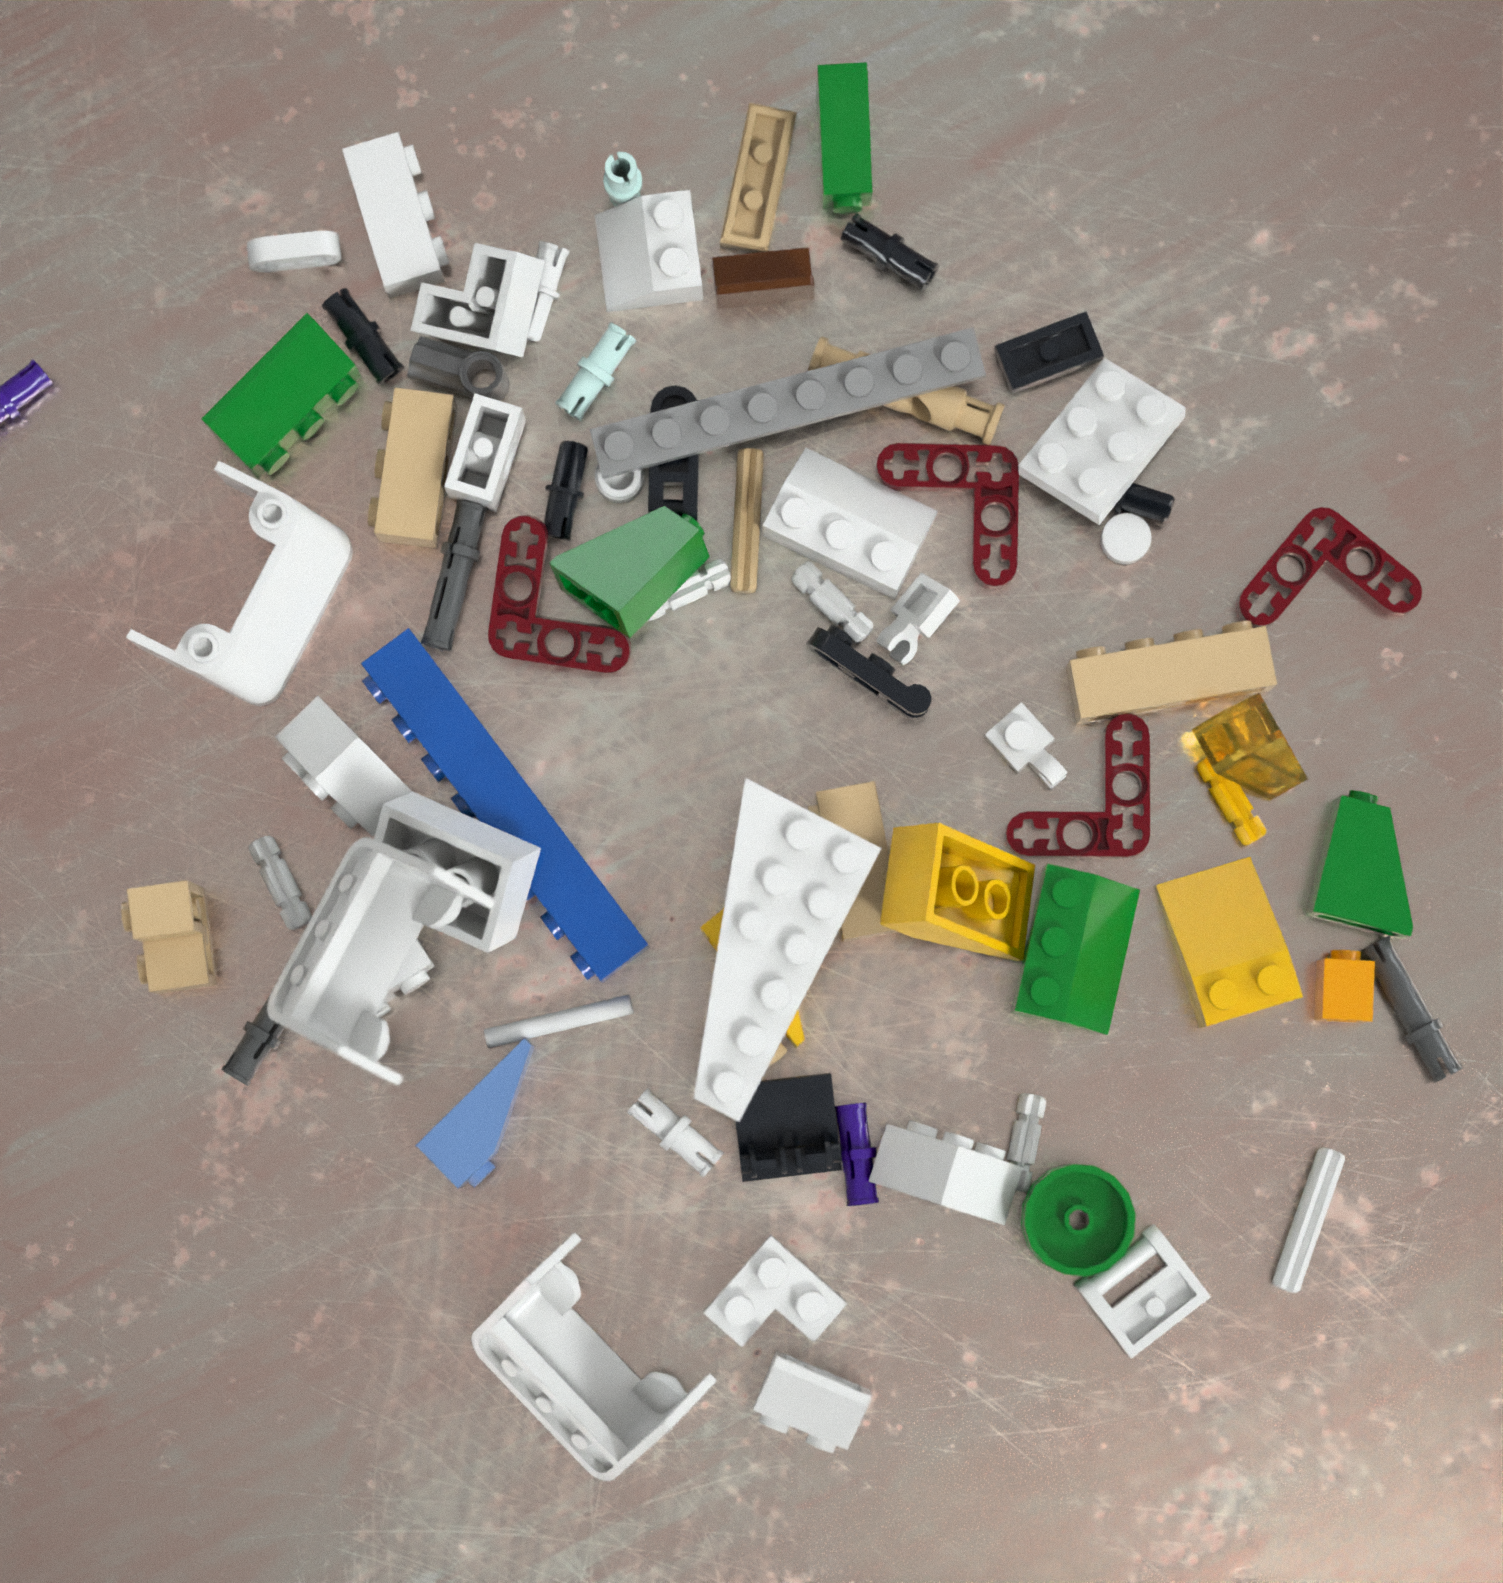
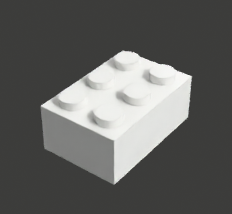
M413 791L384 803L374 840L432 863L496 900L493 908L490 909L464 898L458 916L451 923L436 930L487 953L515 939L541 848Z

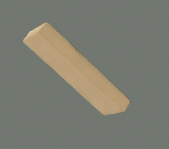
M749 103L722 229L720 247L749 253L769 251L797 112Z

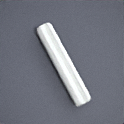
M1326 1147L1317 1150L1272 1280L1273 1285L1279 1289L1290 1293H1298L1300 1291L1345 1161V1156L1338 1151Z

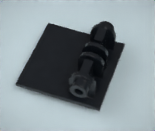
M831 1073L760 1081L740 1122L736 1121L742 1182L842 1170Z

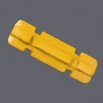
M1217 752L1201 760L1196 765L1197 771L1205 783L1209 781L1212 787L1209 791L1228 822H1234L1237 827L1234 829V832L1243 845H1250L1266 834V828L1259 816L1254 817L1251 813V810L1254 808L1234 775H1228L1226 770L1229 767L1222 755Z

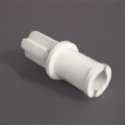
M539 241V248L536 254V258L545 262L527 337L529 341H539L541 339L553 299H559L560 294L556 292L566 257L570 252L563 247L558 249V245Z

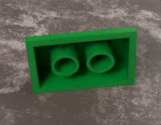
M306 313L201 420L216 439L256 478L260 479L266 472L271 475L284 465L290 456L287 450L300 437L306 440L316 433L324 422L322 415L335 402L341 405L355 393L359 386L356 381L361 377V374L354 362L322 327Z
M1047 863L1043 867L1025 945L1024 959L1021 963L1010 1013L1108 1035L1140 889L1096 874Z

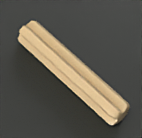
M743 448L737 452L730 588L733 592L744 594L754 593L757 589L764 453L762 450L755 448Z

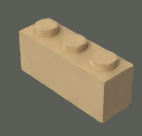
M394 388L393 402L385 401L381 428L384 431H388L386 450L378 449L375 461V478L381 479L379 498L371 497L368 510V526L375 527L374 534L380 542L438 549L446 492L444 486L449 471L458 407L453 395Z
M875 781L816 792V804L808 806L809 811L881 848L839 929L842 941L847 942L897 932L880 925L889 852Z

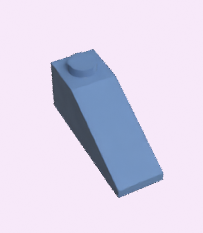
M525 1038L416 1144L458 1189L463 1188L468 1182L473 1188H476L496 1168L490 1160L499 1151L534 1050V1046Z

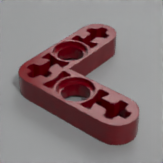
M896 443L884 448L879 454L876 464V474L881 484L895 491L973 493V577L979 585L990 590L1002 589L1012 581L1018 564L1019 464L1015 454L1008 448L998 445ZM900 455L903 456L904 464L919 465V455H928L925 466L927 481L917 480L920 470H906L902 479L893 478V471L885 469L884 464H891L893 457ZM948 455L958 460L961 465V473L958 478L952 481H943L935 475L933 464L941 456ZM968 456L977 457L974 467H987L990 465L992 458H1000L1001 466L1009 467L1010 472L1003 473L1001 480L996 482L992 481L991 473L976 471L974 475L976 482H967L970 468ZM990 505L1002 506L1009 514V524L999 531L989 530L981 519V514L986 507ZM980 538L993 542L1005 539L1010 540V546L1000 544L999 561L1000 563L1008 564V569L1001 570L997 579L990 578L989 570L981 569V563H987L989 560L991 543L981 546Z
M1319 507L1305 515L1240 593L1236 601V612L1240 621H1251L1252 628L1269 627L1279 618L1322 565H1325L1372 605L1388 616L1400 617L1408 614L1418 606L1422 598V587L1420 581L1412 572L1342 515L1331 508ZM1326 520L1331 524L1328 533L1333 539L1330 541L1324 537L1315 545L1310 553L1318 555L1319 558L1317 561H1314L1310 553L1305 548L1293 544V540L1297 538L1303 546L1315 530L1310 525V522L1313 521L1319 525ZM1362 549L1369 553L1373 561L1370 573L1356 575L1349 570L1346 558L1351 550ZM1292 555L1299 558L1304 567L1303 575L1299 580L1293 582L1286 581L1278 574L1277 562L1281 557ZM1383 566L1390 571L1383 577L1386 582L1394 587L1402 582L1408 587L1404 594L1409 600L1408 604L1403 600H1400L1395 605L1388 600L1391 591L1382 582L1378 583L1374 590L1368 586V583L1379 575ZM1266 575L1275 588L1288 593V596L1284 599L1278 591L1266 606L1271 612L1270 616L1262 612L1255 617L1249 612L1252 603L1247 598L1249 595L1255 599L1259 598L1271 585L1262 581V577Z
M530 514L519 515L511 519L504 526L501 535L488 629V641L492 649L498 655L511 659L602 673H612L620 670L628 662L632 650L629 638L612 626L538 615L548 545V531L545 524L538 517ZM523 523L529 524L530 532L538 535V543H531L527 548L526 560L536 559L535 568L523 563L507 564L508 555L514 558L519 557L520 542L512 539V532L521 530ZM513 572L524 573L532 583L530 595L523 600H515L507 595L505 591V580ZM509 621L517 623L516 628L518 632L533 634V624L542 625L537 638L538 653L529 651L533 643L532 641L519 640L514 644L513 648L506 647V639L498 636V630L508 627ZM562 628L572 635L574 646L569 654L557 656L549 651L546 645V638L550 631ZM581 631L591 633L587 643L603 644L607 636L615 638L614 644L616 647L622 648V655H615L611 663L603 662V653L588 650L586 652L587 661L579 660L578 655L583 646Z
M1121 714L1113 718L1104 730L1103 812L1027 811L1019 813L1010 820L1005 829L1004 837L1009 850L1015 855L1024 858L1126 859L1141 853L1148 845L1150 839V734L1144 720L1137 715ZM1123 724H1129L1130 731L1139 734L1140 739L1134 741L1130 746V759L1140 757L1141 766L1132 763L1112 765V757L1116 759L1123 757L1122 742L1113 740V733H1118L1122 729ZM1119 773H1132L1139 780L1140 792L1134 799H1121L1113 791V779ZM1112 806L1120 809L1141 807V815L1135 813L1130 815L1131 830L1140 834V839L1134 840L1131 843L1130 849L1123 848L1122 840L1114 839L1113 832L1119 831L1123 826V813L1112 815ZM1047 820L1057 821L1054 832L1057 850H1049L1047 848L1050 839H1036L1032 842L1031 848H1024L1023 841L1014 838V831L1020 830L1024 821L1031 822L1032 829L1035 831H1048L1050 827ZM1070 822H1083L1090 829L1091 839L1086 847L1074 849L1064 841L1063 831Z

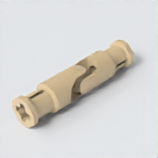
M821 336L807 371L871 354L863 351L854 354L830 345L829 339ZM957 386L883 405L899 412L909 413L917 419L949 431L955 427L982 437L983 443L987 445L991 444L1005 407L1004 404L999 402L993 406L969 397L965 389Z

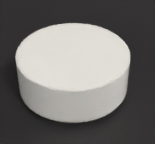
M598 463L595 471V482L600 494L608 501L627 503L635 499L642 491L644 472L643 469L603 479Z
M1122 513L1112 517L1106 523L1101 533L1102 550L1110 560L1118 564L1126 565L1139 561L1146 554L1151 544V531L1148 524L1141 517L1131 513Z

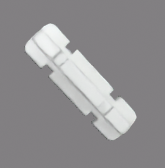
M717 559L704 565L703 571L698 572L697 570L648 621H653L666 615L665 610L669 608L674 611L708 595L707 590L713 588L717 591L729 585L731 574L726 563L722 559Z
M809 561L803 563L793 573L791 577L792 583L803 594L808 592L810 594L809 600L836 626L841 625L843 631L855 641V644L863 641L873 630V623L862 612L857 613L854 610L855 605L829 579L824 581L821 578L822 572Z
M268 835L255 840L249 845V852L255 864H260L262 867L259 872L275 905L282 908L280 915L286 927L290 930H295L308 924L312 914L306 902L299 899L302 894L286 861L278 856L281 854V851L275 839Z
M1023 1093L1019 1096L1016 1113H1019V1119L1014 1120L1007 1160H1010L1011 1164L1023 1167L1016 1191L1027 1192L1030 1188L1033 1172H1029L1030 1164L1034 1165L1042 1128V1125H1038L1039 1118L1044 1117L1046 1099L1044 1097L1029 1093Z

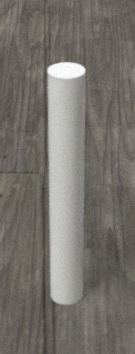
M628 994L484 1029V1034L489 1049L522 1041L524 1038H535L634 1014L630 995Z

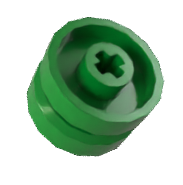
M1064 1164L1046 1170L1030 1184V1188L1025 1193L1020 1204L1019 1226L1025 1245L1039 1262L1065 1275L1087 1277L1108 1270L1125 1256L1134 1238L1136 1212L1129 1192L1114 1175L1096 1166ZM1075 1210L1086 1213L1088 1217V1223L1080 1224V1230L1074 1229L1069 1223V1217Z

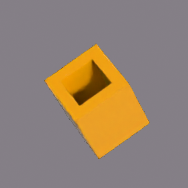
M1331 950L1330 959L1324 958L1316 961L1314 1020L1352 1023L1372 1022L1375 961L1361 960V951Z

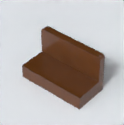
M809 247L712 257L717 309L814 299L815 285L814 276H812Z

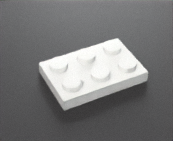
M1104 358L1018 465L1019 475L1100 525L1185 418L1186 407Z

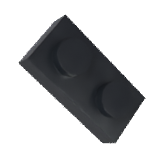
M1087 311L1002 342L994 347V352L1011 395L1102 361L1104 358V353Z

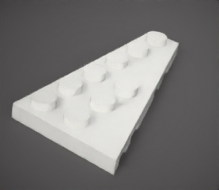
M745 778L694 1092V1099L740 1122L881 850L880 847Z

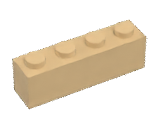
M1241 621L1222 626L1223 633L1204 637L1202 629L1174 634V642L1155 645L1154 638H1143L1126 642L1124 644L1125 651L1106 654L1105 646L1077 651V659L1070 660L1066 665L1076 725L1111 719L1126 713L1134 715L1270 691L1277 685L1266 626L1252 628L1251 621Z

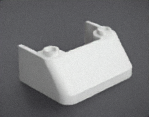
M218 461L214 470L226 485L254 498L249 510V522L254 532L260 538L275 545L230 633L211 624H199L186 631L175 651L130 629L126 638L141 650L255 706H266L275 702L283 693L352 559L353 548L346 533L338 526L289 495Z
M369 837L357 840L346 852L269 997L267 1006L268 1016L271 1020L399 1086L403 1076L377 1063L389 1046L388 1024L384 1019L376 1016L381 1004L423 925L432 929H439L451 923L458 916L464 898L490 909L493 908L496 900L432 863Z
M574 1232L473 1332L471 1341L476 1354L592 1476L602 1481H612L670 1431L717 1380L709 1374L691 1391L686 1393L680 1382L673 1376L661 1372H651L641 1380L572 1308L580 1299L581 1290L576 1274L569 1267L565 1266L561 1260L581 1241V1238Z

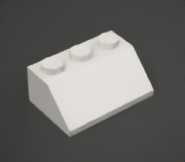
M805 448L784 481L763 524V536L895 600L938 511Z

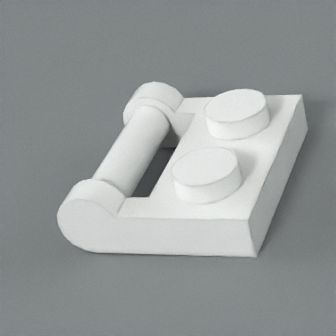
M1152 1224L1143 1231L1142 1235L1144 1238L1128 1249L1125 1256L1111 1268L1097 1273L1091 1279L1085 1276L1074 1285L1131 1359L1211 1297L1155 1224ZM1157 1253L1165 1263V1266L1111 1307L1102 1295Z

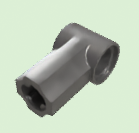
M420 336L417 343L414 344L409 358L407 372L409 379L464 395L472 400L475 393L498 401L504 399L509 387L508 377L501 362L495 355L486 351H468ZM488 369L496 372L495 380L488 387L477 388L472 385L473 378L479 371Z

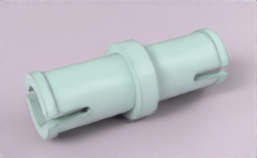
M617 152V160H614L613 155H610L605 163L603 184L611 203L615 207L641 195L640 191L643 183L641 172L637 168L633 156L627 152Z
M610 323L588 358L582 357L577 363V366L580 368L560 398L556 400L555 404L561 409H565V412L575 419L581 421L603 386L609 387L614 380L611 376L630 347L635 344L636 339L629 334L626 335V331L619 326Z

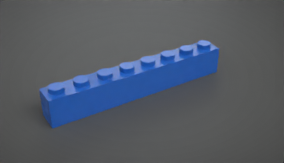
M409 628L361 663L369 674L362 682L379 704L388 699L398 712V715L391 720L408 743L417 738L428 752L421 760L439 783L447 777L458 793L450 799L458 810L469 817H477L479 821L541 848L527 901L536 895L547 912L540 916L541 920L557 941L564 935L567 936L577 950L570 958L587 980L596 975L604 983L650 948Z

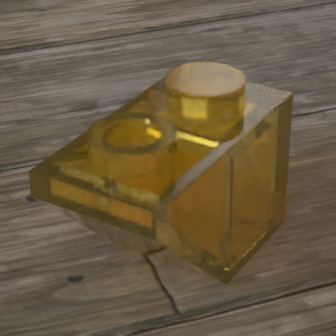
M1260 692L1219 712L1191 729L1216 774L1269 800H1273L1308 780Z

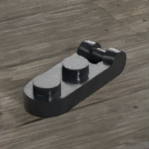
M677 385L668 386L658 391L652 399L650 413L698 400L685 387ZM699 454L649 467L648 513L665 506L680 517L683 514H687L698 522ZM664 486H683V500L664 499Z
M831 625L827 631L820 627L816 628L806 642V645L815 654L905 717L917 720L927 714L932 696L925 686L920 684L906 686L892 676L896 669L891 664L874 653H871L867 659L852 648L855 641L836 626Z

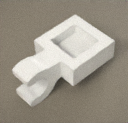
M920 573L891 608L890 611L897 618L892 624L881 631L876 642L891 652L890 656L902 665L907 664L917 651L919 634L921 633L930 638L959 603V598L947 587Z
M1022 702L984 735L988 743L1017 774L1029 765L1051 790L1068 773L1045 750L1054 742L1055 738Z

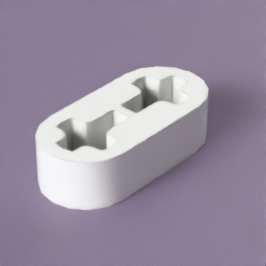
M311 231L266 236L247 242L249 269L252 271L276 272L321 267L341 261L339 234L332 231Z

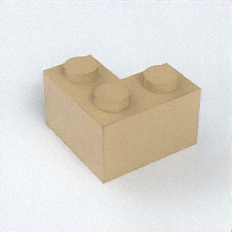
M184 880L127 889L128 901L121 903V915L125 931L132 932L133 939L143 943L144 954L137 956V969L141 984H148L149 992L155 994L216 986L204 887Z

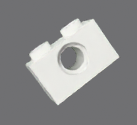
M474 394L444 486L449 498L476 503L488 508L490 511L497 512L526 422L521 407Z

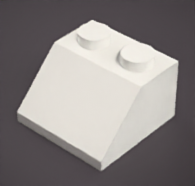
M690 190L643 195L595 215L607 312L703 300Z
M776 1350L753 1405V1411L762 1414L759 1423L787 1434L789 1426L808 1433L806 1443L833 1454L836 1446L848 1450L870 1404L872 1395L870 1390Z

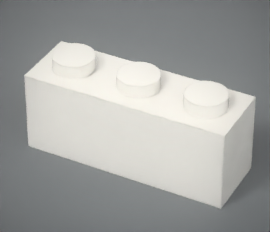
M396 132L343 148L344 158L381 279L389 299L420 290L421 282L431 285L445 282L441 267L448 265L449 260L441 236L432 238L427 221L436 218L427 190L418 193L413 176L420 174L421 169L413 145L404 147L399 133Z

